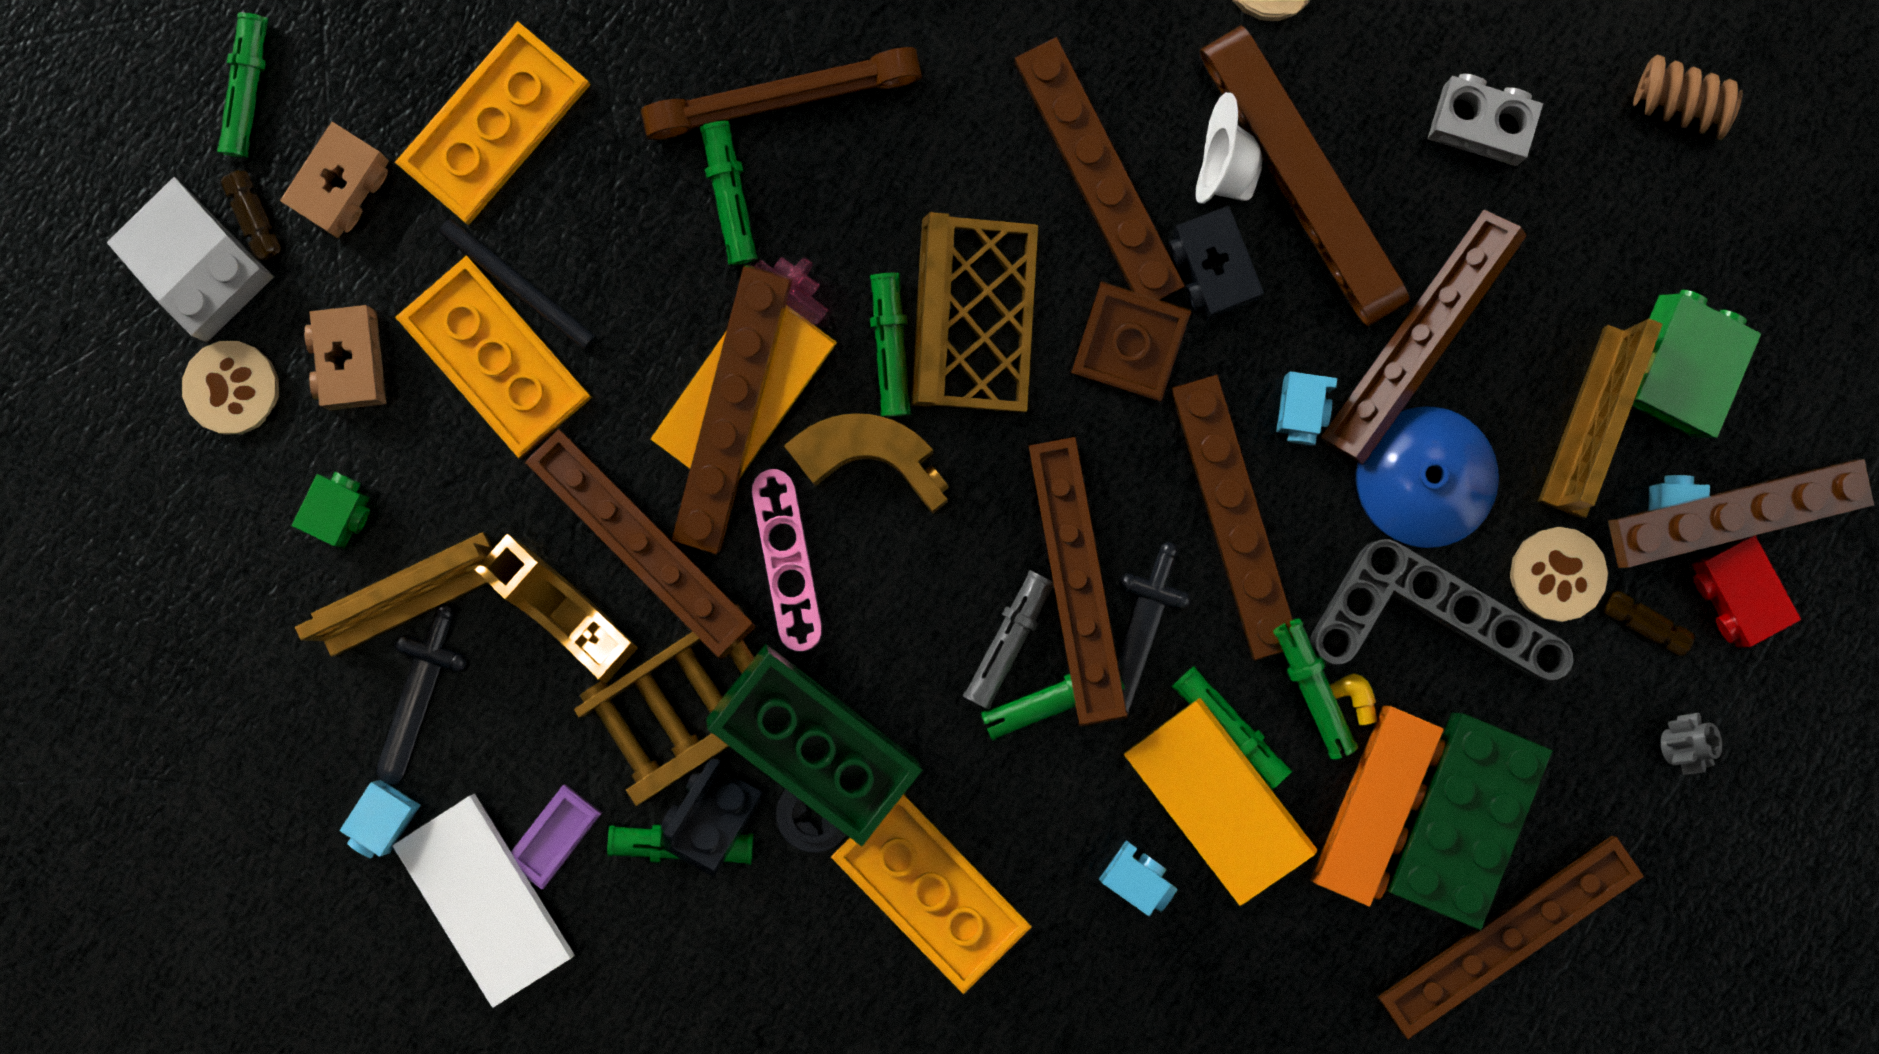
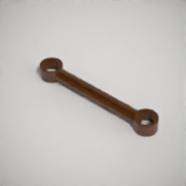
M902 47L876 54L870 60L688 101L685 99H669L655 102L643 107L641 114L647 139L664 140L687 134L693 128L711 122L732 120L875 87L878 89H891L906 86L920 80L922 73L916 49L913 47Z

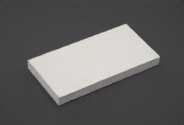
M475 794L468 796L392 845L492 1008L575 956Z

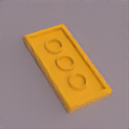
M517 21L395 163L469 225L591 84Z
M467 255L395 317L519 459L526 456L592 398Z
M788 305L785 307L741 476L837 344L836 341ZM726 332L651 437L652 441L688 468H691Z
M1198 698L1124 753L1127 760L1240 906L1316 854L1317 848L1201 698Z
M904 794L863 846L849 838L831 855V858L963 994L1032 928L1018 911Z

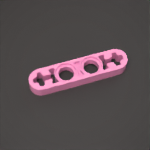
M769 469L761 472L755 478L752 485V496L778 631L782 642L788 648L795 651H807L819 642L822 636V623L796 488L792 479L785 472L778 469ZM776 478L779 485L787 486V492L780 495L781 509L784 511L792 507L793 516H776L765 522L764 512L774 513L772 501L769 497H762L761 490L768 487V479ZM779 524H788L796 532L795 544L786 551L774 549L769 541L771 530ZM796 570L804 576L805 588L799 596L786 597L780 592L778 580L784 572ZM809 599L811 609H801L804 623H813L814 632L807 634L806 643L799 644L797 637H789L787 633V628L795 625L793 611L783 615L781 605H797Z

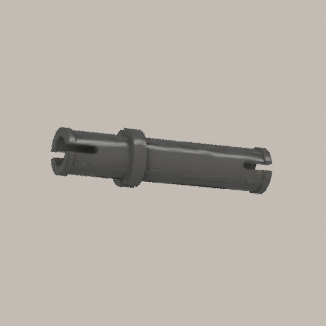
M1031 570L1028 571V576L1011 608L1005 607L1002 615L1006 617L968 689L962 695L988 710L991 709V704L1012 668L1030 631L1035 632L1039 623L1036 622V619L1054 588L1052 581Z

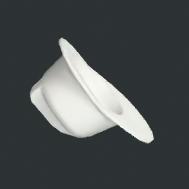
M1225 92L1219 98L1209 121L1203 165L1197 181L1195 195L1197 202L1205 204L1214 195L1240 201L1249 200L1253 196L1262 169L1263 159L1260 146L1254 136L1238 126V106L1233 93Z

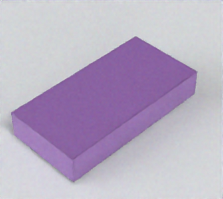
M564 784L511 851L525 876L540 889H544L598 820L602 812Z

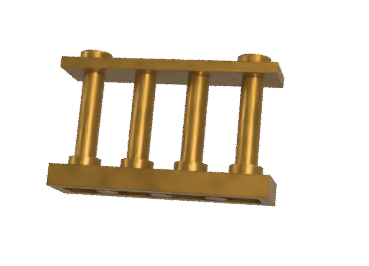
M734 604L743 613L739 605ZM691 632L610 686L600 681L580 695L584 703L574 709L578 717L587 716L595 710L635 772L631 776L636 783L626 789L636 806L642 804L709 760L712 756L729 747L713 733L701 741L696 734L691 736L651 675V673L675 658L711 713L723 697L691 649L692 646L701 641L694 632ZM743 640L729 653L741 673L744 672L754 659ZM634 684L675 745L671 750L676 757L661 767L656 760L650 761L611 701V699Z

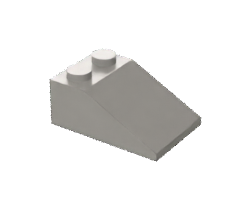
M175 177L107 242L158 303L191 336L208 342L274 278Z

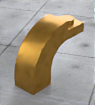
M871 414L834 416L808 427L784 445L815 486L849 462L860 459H873L887 463L900 472L932 514L947 503V498L943 494L949 488L946 482L932 465L926 470L920 465L933 454V449L914 431L894 420Z
M508 534L475 569L505 600L520 608L543 626L604 683H607L638 649L615 626V623L578 589L531 550Z

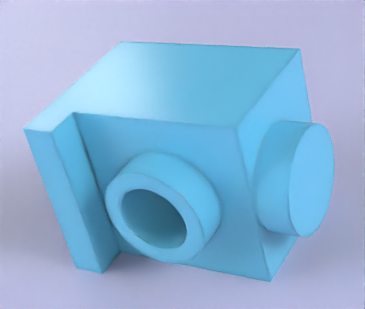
M1297 372L1286 374L1283 379L1276 432L1288 434L1287 441L1291 443L1316 445V438L1320 434L1321 427H1328L1331 418L1332 399H1325V394L1336 388L1337 378Z
M1126 840L1099 880L1146 915L1150 916L1155 908L1162 912L1173 898L1177 888L1162 878L1167 869L1148 855L1143 853L1139 860L1134 858L1133 854L1137 848Z

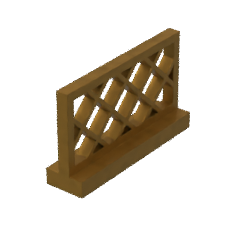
M930 212L922 219L911 406H943L1027 412L1038 225L949 217V214ZM954 229L971 230L984 244V247L968 261H965L953 247ZM984 232L999 234L990 240ZM1006 234L1026 235L1025 254L1014 265H1011L994 244ZM987 250L1006 270L990 286H987L970 267ZM954 259L960 268L952 274V260ZM1024 263L1022 277L1016 269ZM963 271L982 292L964 308L951 295V281ZM1009 275L1022 289V302L1010 312L992 292ZM984 297L1003 316L986 333L981 330L967 313ZM950 306L957 313L951 320H949ZM1021 310L1019 324L1013 316ZM960 318L979 338L961 355L948 341V328ZM1006 322L1020 336L1019 348L1007 359L989 339ZM982 343L1000 363L983 380L979 378L964 360ZM948 352L949 355L954 359V361L946 367V358ZM1017 357L1018 371L1011 365V362ZM959 365L976 386L964 397L944 396L945 376ZM1003 369L1017 383L1016 401L998 400L986 386ZM980 390L987 399L971 397Z
M1647 319L1625 331L1610 325L1603 328L1538 502L1579 518H1587L1590 507L1595 505L1662 323Z
M482 532L311 613L313 619L295 627L300 640L324 641L330 656H337L428 613L441 604H447L489 584L475 569L493 550L487 534Z

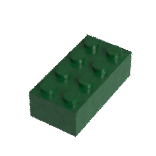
M767 644L763 646L706 718L707 728L711 733L860 846L865 844L922 772V768L916 758Z
M1451 713L1441 738L1445 741L1443 753L1435 767L1430 766L1423 783L1427 785L1424 799L1418 810H1413L1406 826L1409 830L1406 842L1399 855L1394 856L1388 871L1390 879L1386 891L1481 930L1553 750L1463 713Z

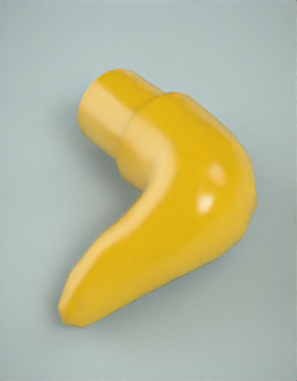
M1350 674L1330 685L1336 699L1345 696L1351 697L1352 706L1356 709L1359 725L1377 722L1374 693L1369 682L1363 676Z

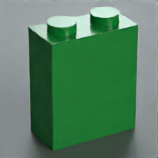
M1681 290L1679 294L1659 295L1649 319L1662 323V327L1632 407L1691 437L1717 438L1761 333L1746 326L1747 319L1737 313L1728 310H1720L1718 312L1706 306L1708 299L1693 291Z

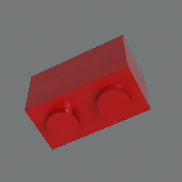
M1755 535L1735 540L1692 563L1696 572L1693 580L1697 590L1705 600L1712 601L1719 614V617L1716 618V623L1721 634L1729 643L1734 642L1736 647H1751L1801 620Z

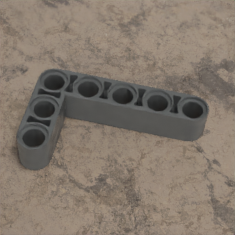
M1390 539L1374 541L1365 545L1359 552L1310 638L1315 654L1321 657L1325 664H1344L1352 660L1388 599L1393 595L1537 680H1558L1566 676L1573 665V652L1570 646L1562 639ZM1378 548L1387 550L1393 558L1392 569L1386 575L1377 573L1371 564L1372 555ZM1420 572L1431 577L1434 584L1433 592L1427 599L1419 598L1413 590V580ZM1354 589L1362 590L1369 598L1368 610L1361 616L1353 614L1347 606L1348 595ZM1461 597L1468 598L1474 605V616L1466 624L1460 622L1454 614L1455 603ZM1503 621L1509 622L1515 630L1514 642L1507 648L1502 647L1497 642L1495 636L1497 626ZM1333 629L1339 631L1345 639L1344 651L1336 657L1330 656L1323 647L1324 636ZM1544 646H1549L1556 654L1555 666L1548 672L1543 671L1537 663L1538 651Z

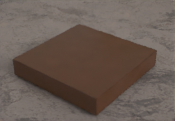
M1101 281L1071 373L1162 401L1191 310Z

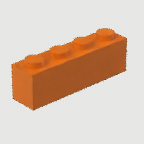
M1382 706L1377 722L1374 725L1310 880L1369 907L1373 898L1381 899L1390 879V873L1385 871L1392 853L1399 855L1408 836L1409 830L1403 826L1410 809L1417 811L1424 799L1427 785L1423 784L1422 780L1429 765L1435 767L1443 753L1445 741L1440 739L1443 728L1392 706Z

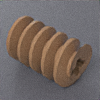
M1658 54L1654 56L1642 74L1633 105H1637L1641 99L1646 100L1645 115L1648 116L1659 105L1663 106V121L1668 122L1677 111L1681 112V127L1686 128L1695 117L1699 118L1698 132L1704 134L1713 123L1717 124L1716 138L1722 141L1730 130L1741 105L1743 90L1738 92L1737 82L1728 79L1720 86L1719 76L1714 73L1706 75L1702 80L1701 70L1696 67L1690 68L1683 75V64L1676 60L1665 70V57Z

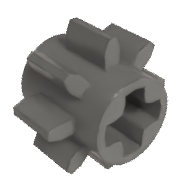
M1700 713L1677 716L1676 721H1669L1670 729L1664 730L1661 736V750L1669 764L1673 766L1681 765L1683 775L1702 773L1706 771V767L1715 765L1713 759H1717L1721 755L1722 739L1718 728L1713 723H1701Z

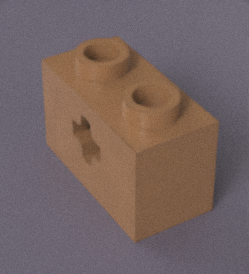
M331 122L280 201L339 239L343 231L349 232L358 222L362 213V209L359 206L369 191L374 193L383 184L388 173V169L385 167L389 160L375 148L334 122ZM335 177L344 179L347 182L343 189L334 187L331 184Z
M367 305L310 311L311 325L305 326V342L308 352L314 353L316 371L310 372L309 377L313 399L319 400V406L328 410L386 404L377 311ZM343 349L352 354V359L344 362V368L335 364V358L343 356Z

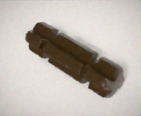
M238 170L224 176L221 179V184L227 198L231 196L233 198L230 204L245 238L250 237L252 240L248 245L256 260H267L279 254L281 247L275 233L269 234V230L272 227L257 193L252 194L250 191L253 190L254 186L248 173Z
M1613 592L1604 606L1603 611L1605 614L1617 621L1625 620L1627 627L1657 644L1665 643L1664 648L1676 655H1685L1694 643L1695 635L1682 626L1674 627L1673 621L1642 603L1634 604V599L1623 592Z

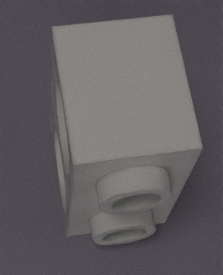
M1460 74L1459 78L1452 76L1443 86L1427 139L1518 166L1528 156L1543 103L1531 100L1532 95L1521 89L1505 88L1504 91L1488 87L1486 86V80L1475 75ZM1463 100L1468 102L1473 108L1474 118L1471 120L1459 118L1453 109L1454 101ZM1500 114H1509L1517 120L1519 125L1517 134H1509L1502 130L1499 125Z

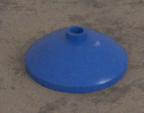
M1416 407L1400 412L1365 463L1362 465L1357 462V492L1361 505L1369 519L1380 531L1393 540L1418 548L1446 546L1458 542L1474 532L1491 511L1498 490V465L1489 441L1470 420L1444 408ZM1429 466L1438 468L1441 473V479L1437 484L1430 483L1426 478L1425 473Z

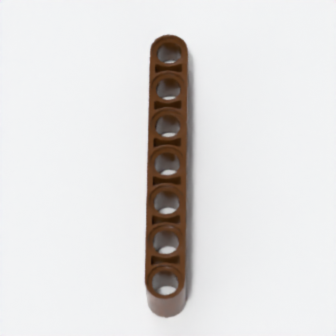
M1241 25L1200 49L1201 59L1221 94L1223 95L1225 92L1234 94L1238 106V122L1246 132L1256 139L1260 146L1265 166L1360 320L1366 326H1369L1408 303L1409 295L1403 282L1250 33Z

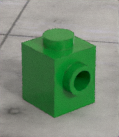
M335 471L331 479L317 474L291 526L335 547L346 548L352 533H360L369 517L370 509L366 505L370 497L357 492L361 483Z

